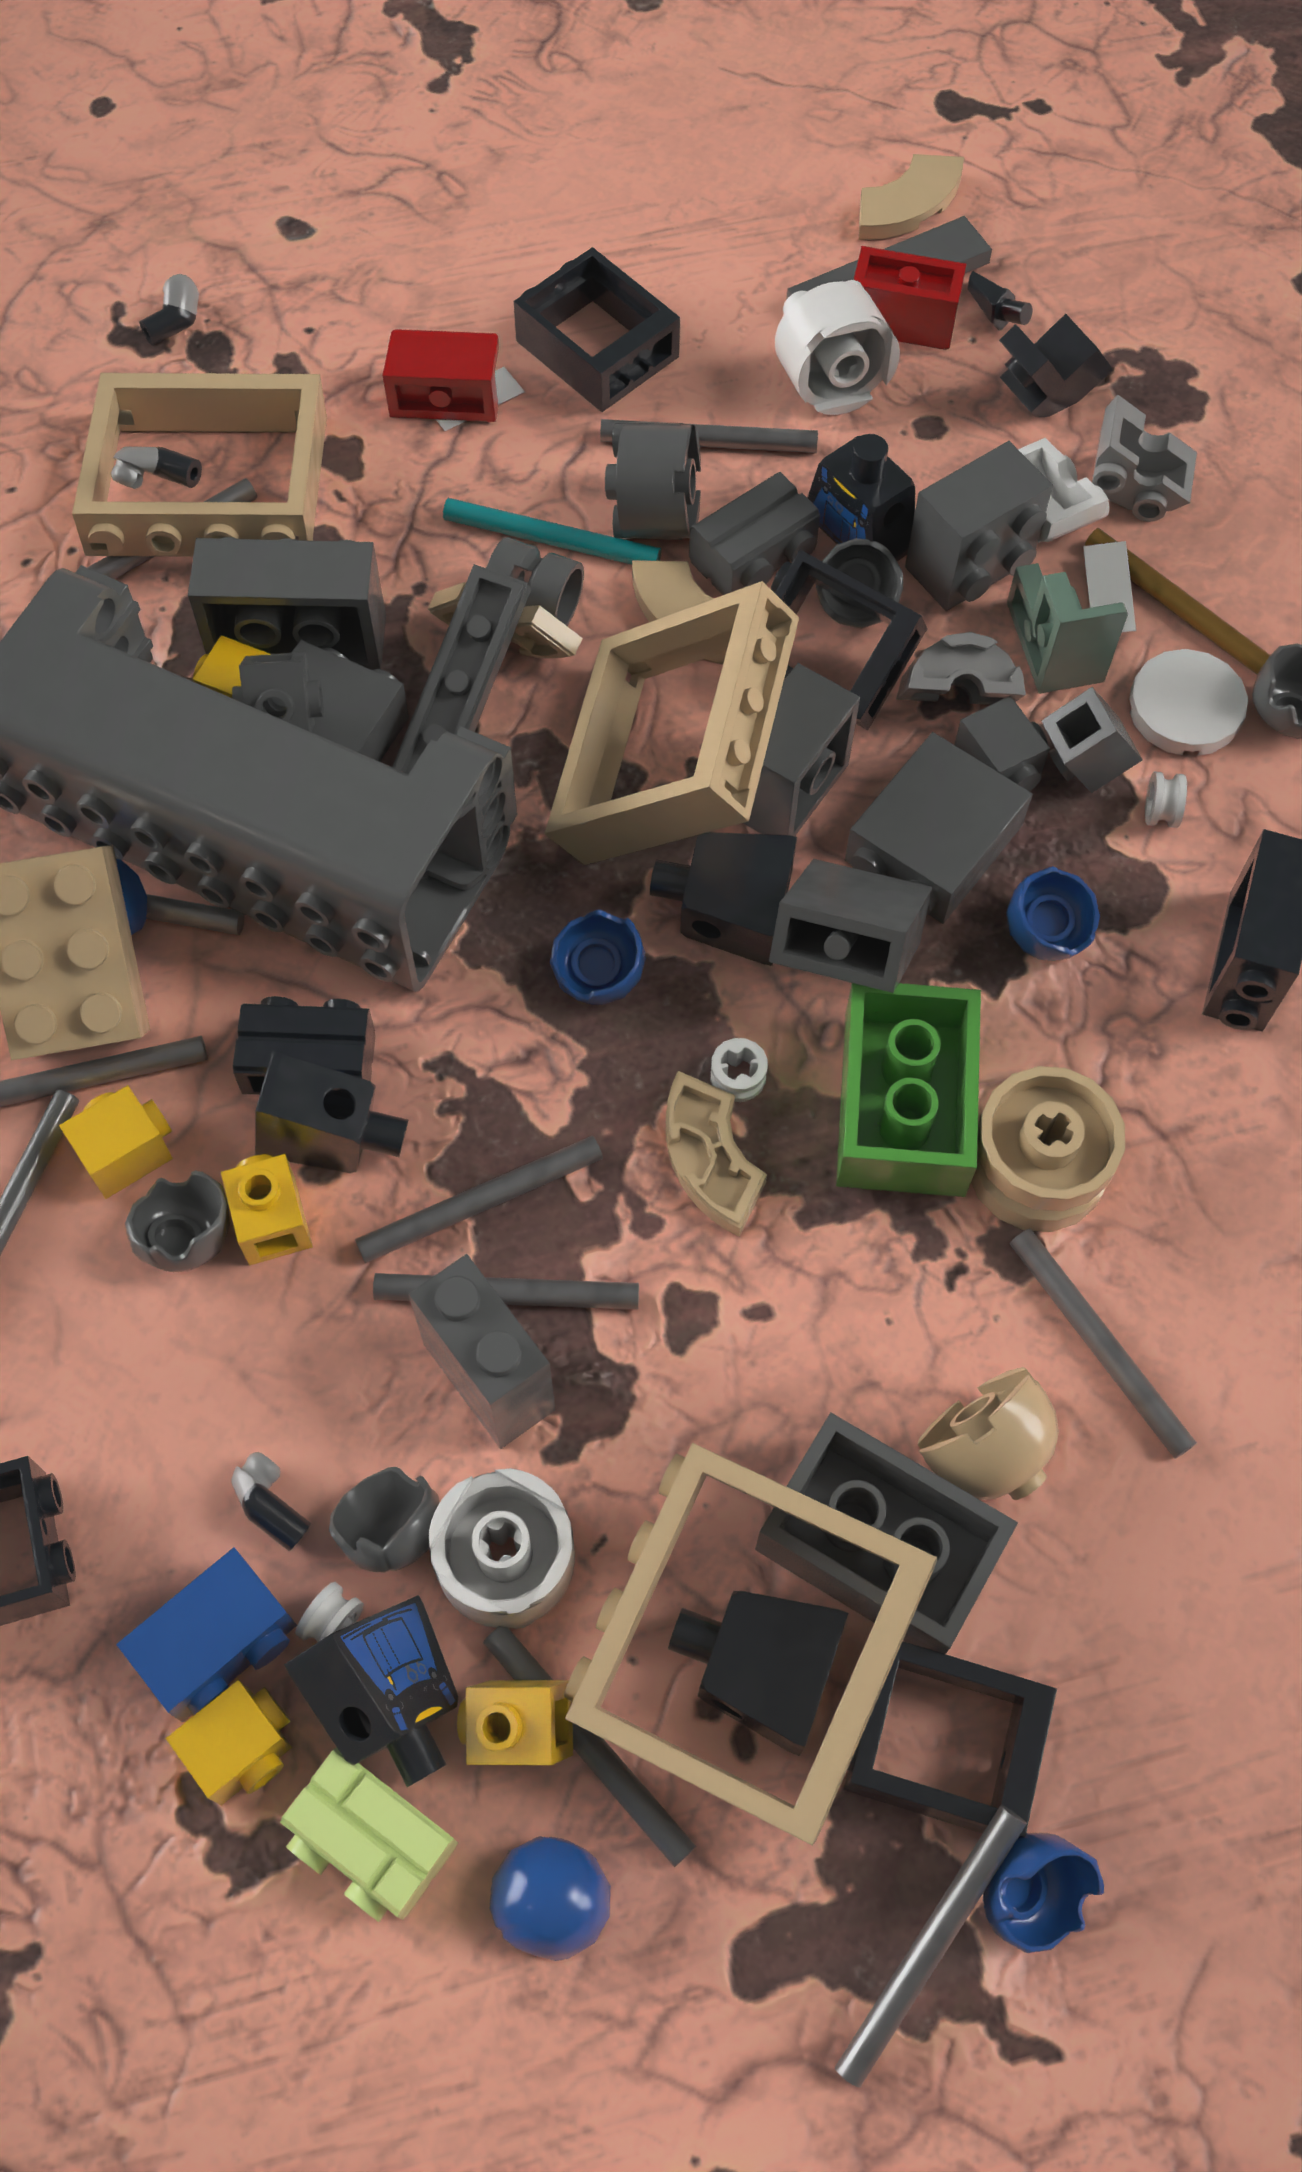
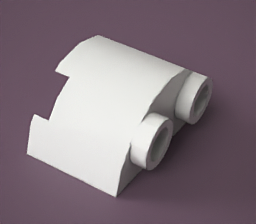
M1046 438L1018 449L1053 484L1046 510L1047 517L1042 525L1038 543L1041 541L1050 542L1108 515L1109 499L1099 486L1094 485L1087 477L1077 481V471L1072 460L1068 456L1063 455Z

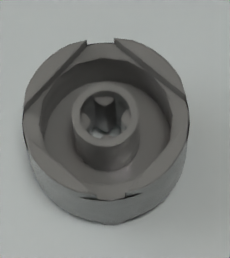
M615 423L612 433V446L614 457L617 458V464H607L605 471L606 497L608 500H617L612 520L614 537L620 539L666 540L690 538V527L698 523L701 490H696V472H701L697 427L683 423Z

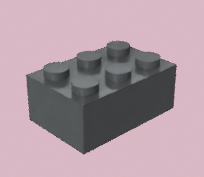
M223 537L220 539L196 538L188 598L206 654L210 653L221 635L270 654L292 653L300 640L321 649L324 647L332 648L344 655L347 660L370 670L381 669L386 611L373 542H355L352 540L303 541L290 538L280 540L237 539L234 537Z
M831 1412L786 1486L937 1557V1563L903 1641L946 1654L951 1648L1018 1522ZM775 1507L759 1532L755 1548L757 1552L874 1623L899 1568L898 1565Z

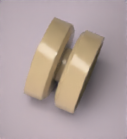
M1037 1066L1012 1074L992 1091L978 1122L977 1169L971 1181L978 1199L998 1219L1022 1230L1031 1229L1032 1231L1053 1232L1077 1224L1097 1206L1125 1152V1123L1113 1098L1093 1079L1068 1068Z

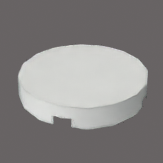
M1190 649L1166 651L1148 660L1135 676L1129 697L1132 707L1130 715L1133 724L1144 738L1168 753L1183 755L1184 750L1190 752L1199 751L1197 756L1212 754L1230 744L1246 718L1248 695L1243 681L1229 664L1209 653Z

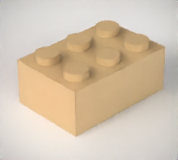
M113 845L0 863V1011L11 1061L138 1039L150 1030Z

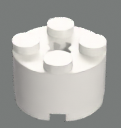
M848 280L846 282L826 283L808 292H795L785 301L783 306L784 315L775 335V351L779 361L805 403L813 405L818 412L826 415L844 414L859 409L871 401L873 397L870 392L882 380L885 385L889 383L899 363V343L876 304L860 282Z
M510 1468L497 1469L495 1472L474 1478L471 1476L457 1483L449 1490L439 1503L431 1520L429 1547L431 1563L436 1577L449 1602L462 1615L476 1623L494 1628L499 1626L514 1629L524 1628L548 1613L560 1601L570 1584L575 1565V1548L569 1516L558 1494L547 1483L530 1473ZM509 1537L514 1538L517 1554L513 1557L504 1555L499 1561L493 1560L489 1548L491 1542L503 1545Z

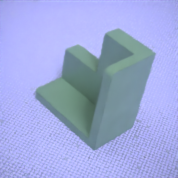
M1038 563L1016 567L1007 605L1038 693L1105 682L1128 616L1125 604L1120 602L1082 609L1075 588L1070 585L1066 572L1043 576Z

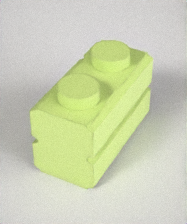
M337 1747L331 1751L312 1776L310 1783L303 1788L280 1821L282 1825L295 1834L286 1848L320 1875L331 1863L353 1882L344 1892V1895L378 1922H380L388 1910L396 1917L404 1920L458 1844L452 1836L359 1763L354 1765L347 1762Z

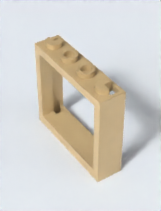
M100 373L72 512L85 556L193 557L196 538L220 539L223 537H234L237 539L280 540L284 538L295 539V536H298L299 540L313 541L327 421L320 374ZM120 431L296 432L287 503L107 502L111 471L115 461L113 457L117 451Z
M761 581L602 639L544 834L586 865L748 822L799 617ZM726 652L694 776L611 800L645 679ZM627 672L631 674L630 682L625 680Z
M692 1443L686 1457L676 1454L665 1471L659 1487V1494L667 1498L655 1524L647 1520L644 1521L633 1540L628 1554V1561L636 1565L624 1591L614 1588L602 1607L596 1623V1629L604 1632V1635L593 1659L591 1660L583 1656L577 1663L568 1681L564 1697L572 1701V1704L565 1719L813 1845L818 1839L937 1563V1557ZM706 1476L899 1566L795 1806L601 1708Z

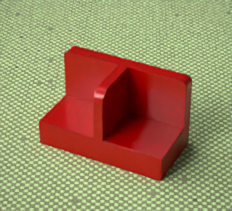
M861 246L853 280L860 282L868 292L898 342L943 350L950 348L967 264Z
M393 330L390 335L382 375L389 416L396 418L496 422L499 407L495 380V368L499 350L498 335L495 333Z

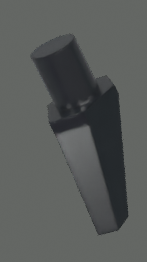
M972 271L969 277L968 290L987 318L998 330H1002L1009 322L1021 325L1029 323L1033 313L1030 303L1016 301V296L1009 289L1002 288Z

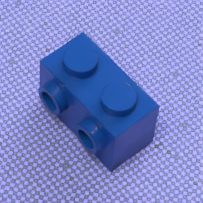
M233 1547L116 1645L166 1711L181 1722H184L229 1688L228 1684L250 1665L257 1670L266 1666L280 1655L290 1642L286 1635L297 1624L245 1559Z

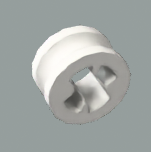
M1154 771L1152 773L1145 803V822L1147 825L1155 826L1159 820H1165L1171 828H1178L1180 826L1187 797V779L1184 774H1176L1173 779L1168 780L1164 778L1162 772Z
M733 1038L724 1041L716 1048L712 1056L710 1078L712 1086L735 1095V1102H745L755 1098L762 1091L766 1083L768 1059L764 1050L756 1042L746 1038ZM742 1061L750 1064L749 1076L741 1073L735 1080L728 1077V1064L735 1067L741 1064Z
M332 1582L315 1597L306 1609L296 1627L295 1634L303 1641L314 1638L318 1643L331 1633L356 1623L363 1611L364 1604L356 1597L350 1600L344 1599L342 1597V1586Z

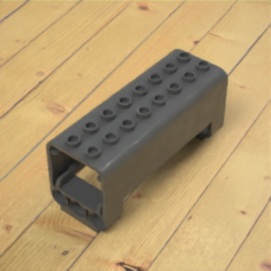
M82 565L75 573L64 568L56 570L0 641V807L13 814L20 813L44 824L47 828L61 836H71L95 848L113 845L116 859L138 866L162 882L180 885L201 895L215 906L239 911L273 932H284L308 943L316 951L326 956H337L357 965L379 980L392 981L414 992L420 991L439 964L506 850L510 836V826L517 816L511 747L460 726L456 734L446 732L441 735L438 741L431 739L410 773L406 774L151 664L153 644L151 639L145 636L138 616L141 609L138 602L132 599L127 584Z

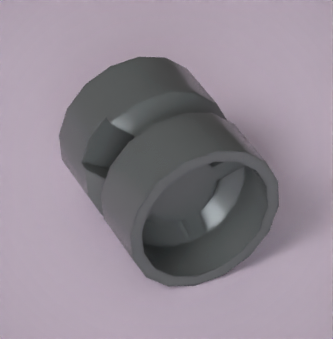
M509 537L503 538L494 549L486 569L527 582L531 592L525 606L540 605L568 626L574 616L583 588L584 566L582 563L555 553H548L544 558H541L537 547Z

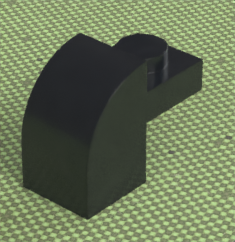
M1067 314L1060 318L1035 344L1016 324L999 340L1012 356L1004 364L1008 370L1000 378L1027 409L1037 417H1050L1079 402L1113 370L1097 346Z

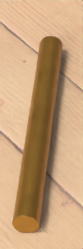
M1096 528L1087 538L1085 546L1118 541L1100 528ZM1127 549L1130 580L1258 675L1260 669L1270 657L1269 653Z

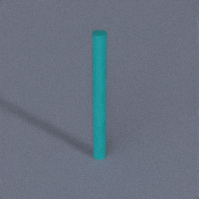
M447 498L443 509V519L446 521L632 565V561H660L662 550L658 547L461 500Z

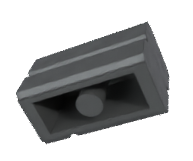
M781 472L776 473L690 527L689 558L691 563L706 579H711L712 585L722 595L761 581L767 584L773 573L781 568L785 562L794 561L799 550L810 555L813 553L818 539L819 510L803 493L798 494L796 486Z

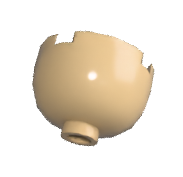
M1021 1367L1006 1371L977 1387L983 1396L977 1398L966 1407L958 1400L927 1428L917 1444L921 1449L918 1451L935 1474L980 1500L997 1499L1008 1493L1013 1500H1019L1035 1491L1047 1478L1042 1468L1054 1455L1059 1429L1056 1411L1039 1382L1034 1380L1026 1368Z

